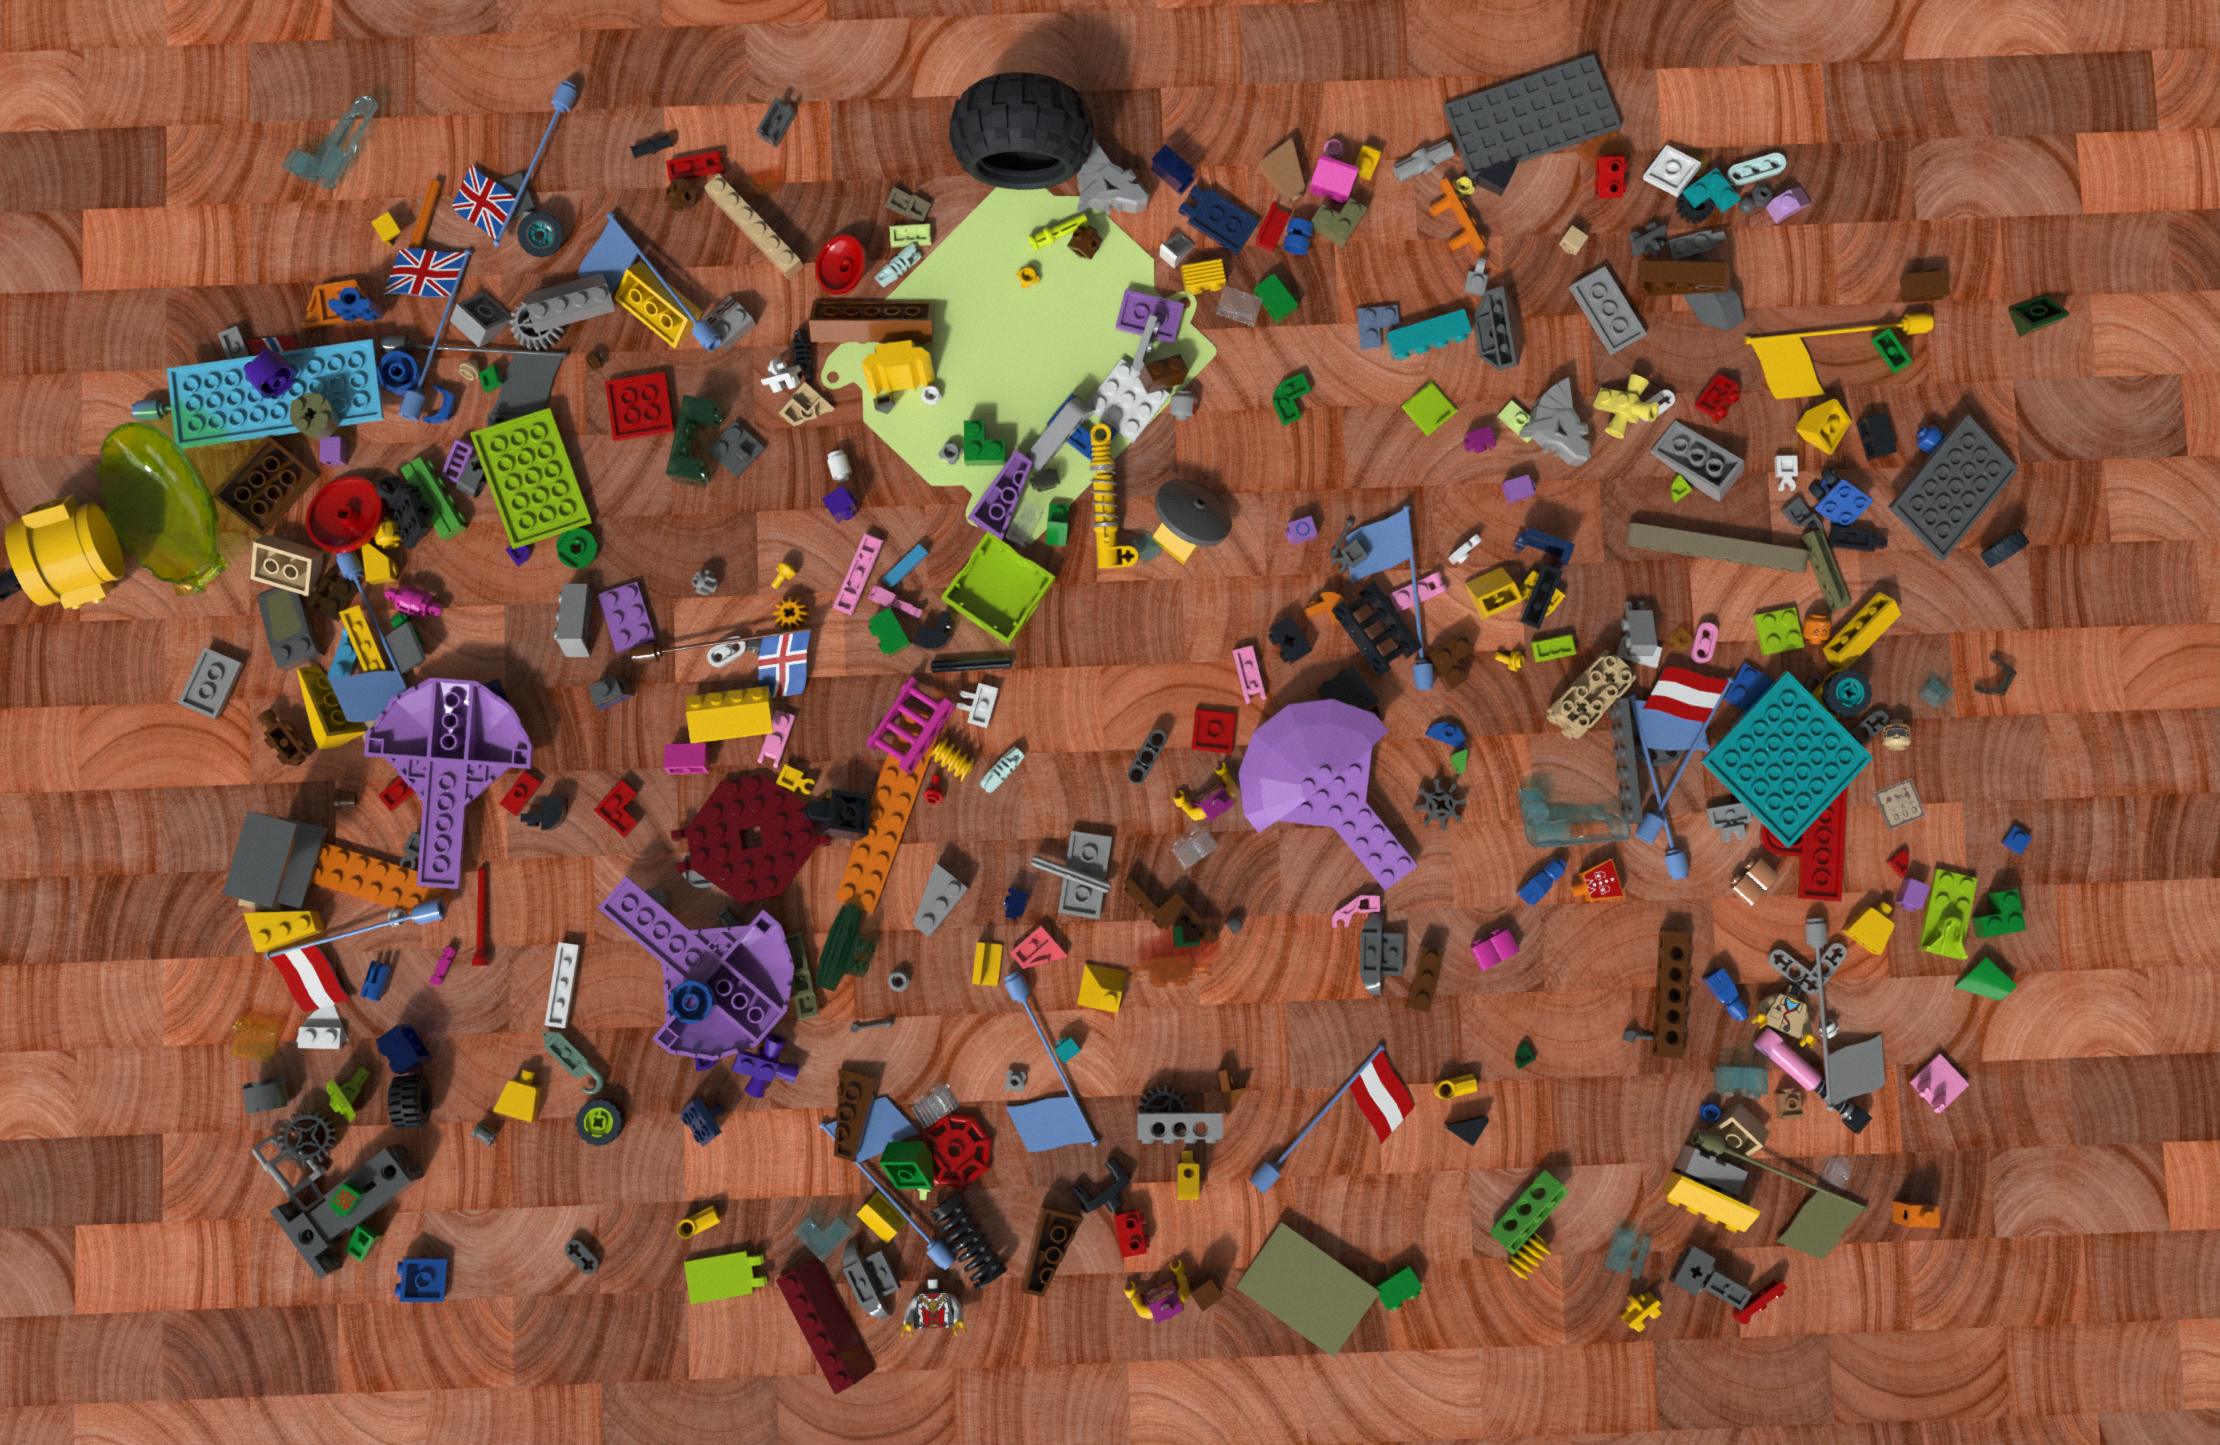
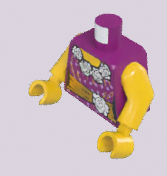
M1222 762L1223 768L1221 770H1218L1216 766L1214 767L1215 772L1222 780L1190 802H1187V798L1181 790L1179 791L1181 797L1175 798L1174 795L1172 796L1176 806L1182 807L1193 820L1211 821L1234 805L1233 799L1238 793V788L1231 775H1229L1230 770L1224 762Z
M1178 1259L1179 1266L1175 1268L1172 1262L1170 1263V1268L1177 1277L1138 1296L1134 1282L1131 1281L1133 1287L1131 1290H1127L1123 1286L1126 1296L1132 1298L1131 1302L1140 1317L1153 1318L1156 1323H1160L1166 1319L1173 1318L1174 1315L1184 1310V1303L1190 1296V1288L1186 1275H1183L1186 1268L1181 1260Z

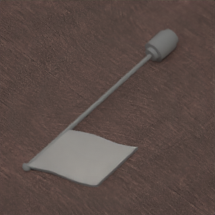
M1816 918L1807 919L1805 935L1806 945H1811V949L1816 951L1828 1103L1826 1109L1832 1111L1834 1109L1833 1106L1848 1098L1870 1093L1884 1086L1885 1073L1881 1034L1868 1041L1845 1046L1828 1055L1820 949L1824 948V944H1828L1827 924H1824V919Z

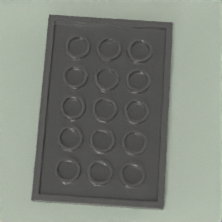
M1963 414L1889 504L1888 508L1938 561H1944L2018 471V468L1969 414Z

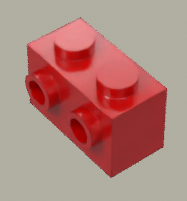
M1596 156L1594 197L1598 199L1623 198V193L1626 192L1627 188L1626 180H1624V172H1627L1625 156Z
M1139 1208L1114 1213L1122 1258L1146 1254V1248L1150 1247L1148 1234L1144 1235L1142 1229L1143 1226H1146L1144 1213L1140 1214Z

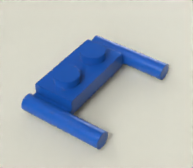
M1072 393L1046 423L1048 427L1071 399L1077 398L1075 394ZM1079 425L1066 442L1092 462V458H1094L1092 453L1094 451H1091V448H1094V446H1091V434ZM1113 426L1110 429L1111 440L1119 432Z

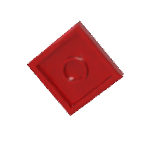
M1195 709L1191 750L1232 754L1236 713Z

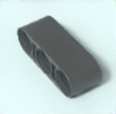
M1157 729L1149 734L1128 771V779L1132 784L1140 785L1145 781L1167 741V736L1162 730ZM1153 735H1161L1163 743L1160 745L1154 744L1152 742ZM1145 752H1150L1153 755V760L1149 763L1144 762L1141 758ZM1134 770H1140L1143 773V777L1141 780L1136 781L1132 779L1131 773Z

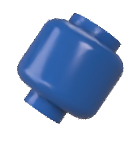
M1936 425L1923 426L1916 433L1918 436L1916 445L1926 454L1930 455L1947 434Z

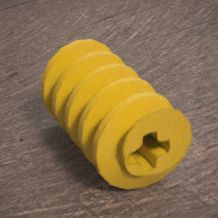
M948 738L939 742L929 757L935 755V762L942 760L941 767L949 765L948 772L955 769V777L962 774L961 782H963L973 769L975 759L972 758L967 761L968 753L961 756L962 749L959 748L954 751L955 744L952 743L947 746Z
M1533 1233L1535 1240L1532 1238L1527 1239L1530 1244L1529 1246L1526 1244L1522 1245L1524 1252L1519 1250L1516 1252L1518 1258L1510 1257L1512 1265L1505 1262L1520 1278L1522 1277L1526 1280L1529 1279L1526 1274L1527 1271L1534 1273L1532 1265L1540 1267L1538 1259L1546 1260L1543 1253L1552 1254L1549 1246L1536 1233Z

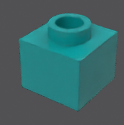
M1064 1036L1055 1043L1057 1048L1054 1051L1063 1063H1066L1081 1051L1072 1037L1067 1039Z

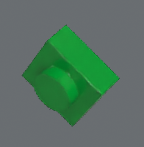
M491 365L479 374L484 392L491 393L504 384L499 366Z

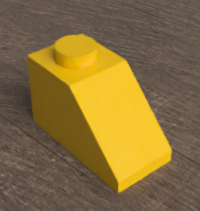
M370 543L362 546L366 582L374 585L397 581L396 575L399 574L397 563Z

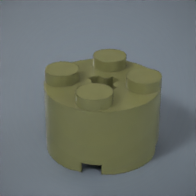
M318 393L303 394L290 404L292 424L310 438L316 440L328 438L334 433L336 426L339 425L340 416L338 410L331 402Z

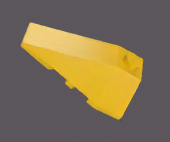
M318 666L297 669L311 731L319 750L340 747L366 732L362 722L347 721L329 679Z

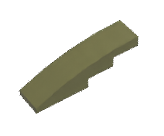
M803 932L785 935L795 964L792 994L795 999L798 1020L802 1021L820 1017Z

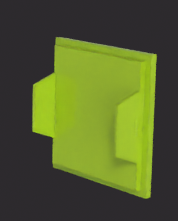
M1433 381L1429 382L1401 406L1427 437L1458 412Z

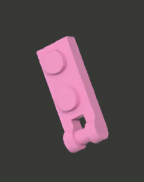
M1440 571L1416 582L1419 604L1448 591L1446 584L1444 585L1441 580L1442 575ZM1434 582L1436 589L1431 591L1428 584ZM1412 584L1387 595L1397 613L1415 606Z

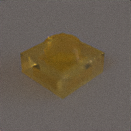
M1691 150L1688 156L1701 162V167L1695 176L1702 178L1710 157Z

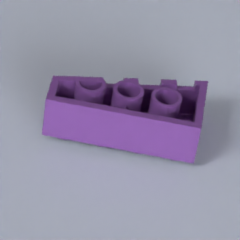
M1015 450L969 514L968 520L985 532L989 531L1002 540L1032 461Z

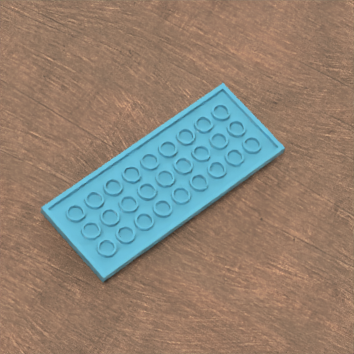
M369 339L279 352L295 369L297 375L293 376L294 384L287 392L278 397L271 395L269 396L270 399L262 397L245 377V371L243 370L245 364L252 362L257 356L167 368L175 448L186 449L262 438L268 435L276 436L300 432L291 422L290 404L299 396L307 393H318L336 407L340 416L338 426L384 420L381 387L376 370L378 363L375 341Z

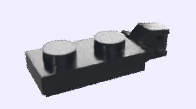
M1831 526L1829 529L1828 546L1853 551L1875 552V548L1884 549L1887 547L1888 539L1876 538L1877 533L1869 530Z

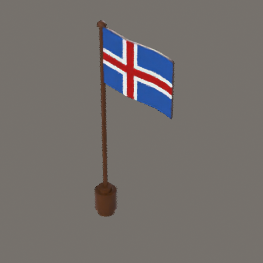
M810 625V627L665 649H662L661 645H658L657 642L636 644L635 647H631L630 653L633 663L641 665L659 662L660 658L663 657V653L762 638L759 654L758 687L769 686L771 696L775 698L802 694L804 692L807 680L808 644L810 634L815 631L813 625Z

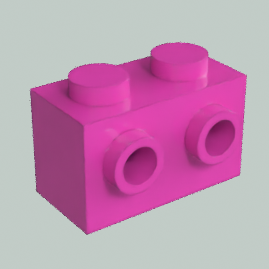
M676 741L672 742V744H665L663 768L669 775L709 773L711 750L704 742L684 744L683 742Z

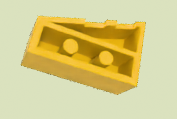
M319 911L244 913L256 952H268L325 931Z

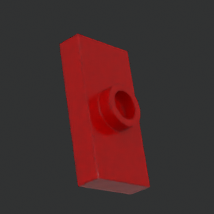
M523 771L499 804L513 815L518 816L542 783L528 772Z

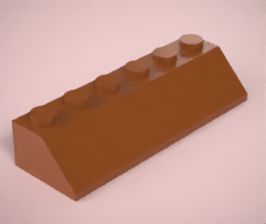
M813 301L809 317L811 342L820 344L827 342H837L840 344L847 342H858L860 344L878 342L885 344L888 342L911 340L920 344L933 343L934 301Z

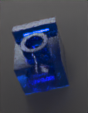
M1008 888L1011 896H1006L1003 908H1006L1004 917L1016 920L1017 917L1022 918L1029 894Z

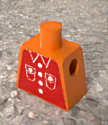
M1612 859L1604 860L1578 873L1580 882L1570 885L1572 895L1576 897L1584 894L1586 901L1624 897Z
M1892 1201V1222L1909 1227L1939 1228L1940 1207L1932 1202ZM1905 1210L1907 1211V1214H1908V1216H1907L1906 1218L1904 1217V1211H1905Z

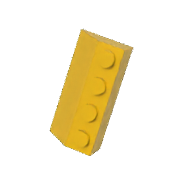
M641 261L626 269L614 299L676 349L693 330L694 322L646 264ZM668 283L696 320L699 321L703 311Z
M769 686L686 696V716L691 743L773 733V700Z
M1672 1171L1662 1192V1195L1668 1197L1667 1202L1676 1206L1682 1203L1687 1206V1211L1698 1215L1699 1212L1706 1214V1220L1715 1224L1721 1221L1726 1224L1724 1228L1735 1233L1738 1230L1745 1232L1761 1213V1211Z

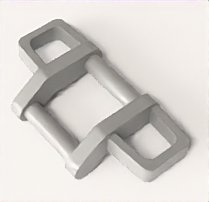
M270 1135L254 1146L252 1153L261 1163L262 1168L266 1173L269 1172L286 1192L285 1196L288 1200H291L301 1213L313 1209L323 1201L324 1196L314 1182L328 1171L324 1165L321 1166L314 1159L315 1166H312L311 1161L307 1160L314 1173L293 1188L276 1167L286 1160L289 1153L283 1156L279 1154L268 1162L259 1151L267 1143H272L281 1152L285 1147H277L280 1141L274 1135ZM298 1140L290 1146L291 1149L296 1146ZM306 1147L299 1151V1154H311ZM310 1187L317 1200L309 1206H304L296 1195Z

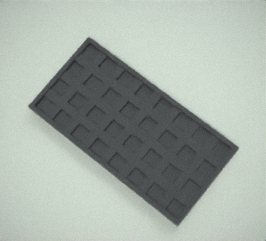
M1594 54L1445 104L1442 108L1470 180L1476 179L1479 173L1515 161L1517 164L1618 131L1622 127Z

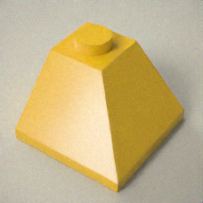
M1832 399L1806 411L1798 422L1796 430L1804 440L1825 453L1832 455L1852 421L1838 400Z
M1085 963L1077 1004L1118 1013L1126 971Z

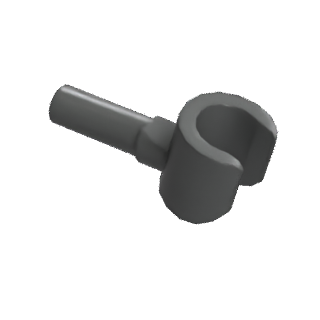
M1625 1030L1622 1039L1634 1043L1635 1038L1653 1040V1035Z

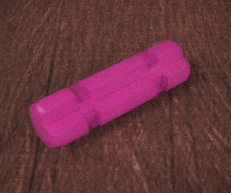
M452 946L445 947L444 955L440 957L434 970L435 974H432L429 980L430 983L437 986L442 984L443 976L446 975L457 949Z

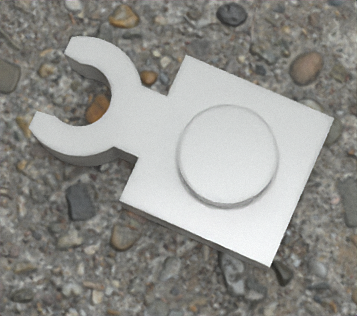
M1797 456L1774 457L1775 477H1781L1778 490L1783 491L1784 484L1786 483L1790 486L1789 490L1794 491L1796 483L1792 477L1798 476Z
M1476 534L1448 558L1453 565L1457 561L1461 564L1470 556L1468 552L1479 544L1482 539Z

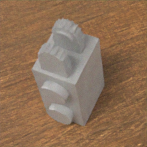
M1626 601L1625 618H1622L1621 621L1622 631H1625L1624 648H1627L1628 656H1653L1657 648L1653 611L1645 610L1644 601H1638L1637 610L1632 609L1631 601Z

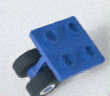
M1826 467L1821 472L1823 480L1820 483L1814 480L1808 488L1811 494L1820 500L1815 505V510L1838 526L1848 528L1868 508L1873 499L1844 479L1836 470Z

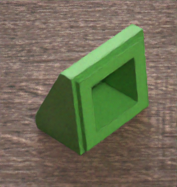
M1468 749L1450 756L1457 775L1465 772Z

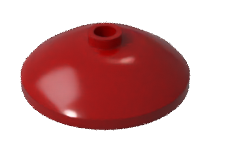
M839 235L829 240L823 246L817 257L815 274L818 284L824 291L833 295H842L857 286L863 277L867 261L862 243L853 236Z

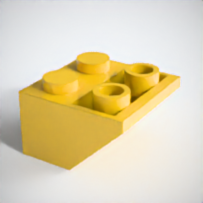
M1163 523L1153 536V541L1183 565L1187 563L1199 548L1198 545L1188 543L1177 537Z
M1502 567L1464 584L1482 621L1523 601L1515 582Z

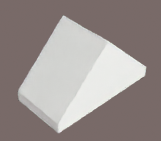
M1180 232L1161 244L1159 256L1175 269L1195 245Z

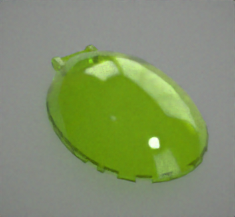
M134 422L117 426L103 441L100 452L103 453L102 463L97 464L98 479H102L104 491L100 492V496L106 499L109 510L105 512L112 528L130 555L135 554L140 560L139 565L152 571V576L163 582L179 585L189 582L194 591L198 593L203 592L206 588L205 585L218 573H222L227 569V565L219 553L221 545L220 518L205 477L190 455L179 444L157 428L144 423ZM208 569H210L206 574H204L202 577H200L201 574H203V573L206 572Z

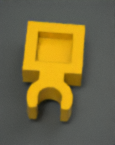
M784 765L776 782L794 792L800 787L801 791L807 795H810L811 792L806 790V784H816L812 779H802L805 773L788 765Z

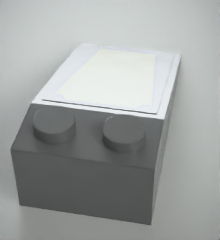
M277 587L257 596L270 650L277 668L289 671L325 656L301 594Z

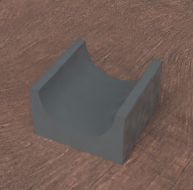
M247 811L223 895L275 908L276 903L304 909L328 828L284 816Z

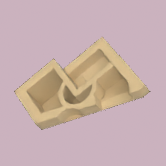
M803 381L777 412L790 424L797 426L804 421L812 420L827 412H832L835 408Z

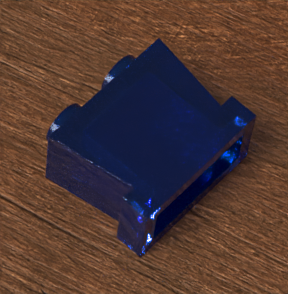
M1166 144L1152 158L1153 166L1151 170L1179 195L1182 196L1193 184L1195 179L1192 175L1195 169Z

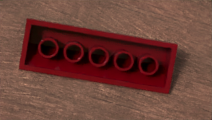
M817 1256L776 1279L835 1395L853 1386L875 1370Z

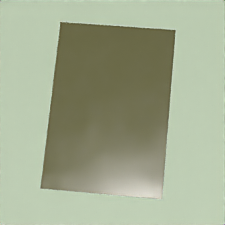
M1283 1222L1279 1224L1236 1286L1241 1292L1333 1358L1380 1293Z

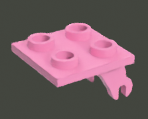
M1941 1054L1932 1059L1909 1082L1918 1091V1094L1924 1097L1933 1107L1936 1113H1941L1969 1086L1966 1080Z

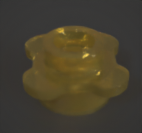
M1678 628L1677 633L1669 636L1668 639L1669 643L1676 646L1678 652H1683L1685 647L1691 645L1694 641L1693 637L1684 628Z

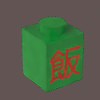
M351 1181L344 1182L328 1206L333 1208L332 1211L340 1217L350 1216L354 1214L367 1192Z

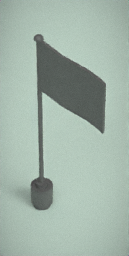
M405 335L382 336L380 340L381 352L386 354L392 351H401L409 354L413 348L431 349L432 345L413 344L412 340H409V337ZM436 346V350L514 354L505 372L504 384L501 386L499 398L492 411L509 414H531L544 410L549 399L555 374L563 358L568 357L566 351L545 352Z

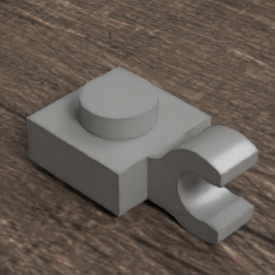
M1478 257L1474 272L1468 271L1463 290L1464 293L1483 296L1488 275L1483 274L1486 259Z

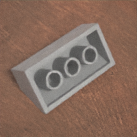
M603 273L523 294L535 333L615 311Z

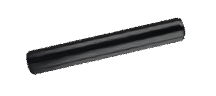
M1010 656L931 662V671L933 673L1012 667Z

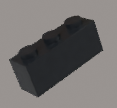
M1546 564L1540 565L1518 619L1519 623L1540 629L1563 571Z

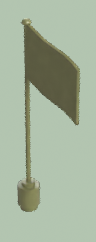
M1704 1129L1696 1130L1693 1134L1691 1144L1704 1153L1717 1157L1719 1154L1726 1152L1817 1190L1802 1205L1789 1227L1775 1240L1818 1259H1823L1835 1247L1849 1224L1862 1211L1868 1210L1866 1203L1860 1204L1725 1148L1724 1139L1721 1136Z

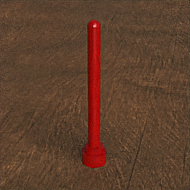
M484 866L478 869L476 953L472 957V966H489V957L485 953L487 869Z

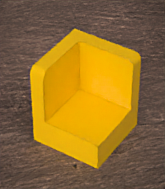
M386 212L371 223L382 241L390 248L393 246L390 240L399 235L401 230L396 219L389 212Z

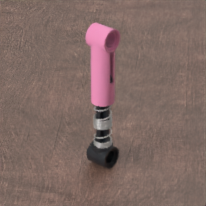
M1766 1028L1753 1045L1764 1055L1776 1062L1807 1091L1814 1090L1816 1095H1820L1821 1100L1828 1105L1826 1084L1822 1080V1075L1788 1047L1779 1035ZM1846 1100L1833 1106L1838 1111L1837 1114L1842 1117V1123L1858 1135L1872 1120V1117L1857 1105L1853 1106L1851 1103H1846Z

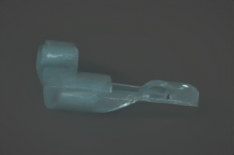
M370 97L356 99L347 114L342 115L315 157L297 149L290 150L281 167L306 181L315 182L327 189H335L351 163L356 152L357 142L377 110L378 103ZM357 114L364 116L346 150L344 151L339 148Z
M1539 786L1519 787L1518 789L1521 817L1524 821V832L1527 841L1532 847L1547 848L1628 840L1630 837L1631 827L1629 823L1617 814H1606L1599 806L1546 807L1545 795L1541 792ZM1602 820L1609 826L1611 833L1570 837L1569 823Z

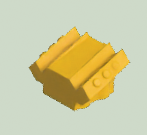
M911 340L876 345L874 347L875 353L868 354L862 362L868 390L876 396L883 389L889 394H892L893 391L913 389L915 391L920 384L927 387L931 386L935 381L930 353L922 347H915V342Z

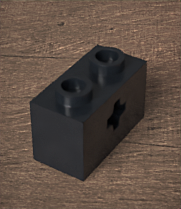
M1291 616L1269 629L1268 632L1270 634L1268 638L1273 646L1277 644L1281 651L1279 656L1284 663L1288 662L1289 665H1292L1312 652L1311 647ZM1286 638L1293 640L1292 646L1284 644Z

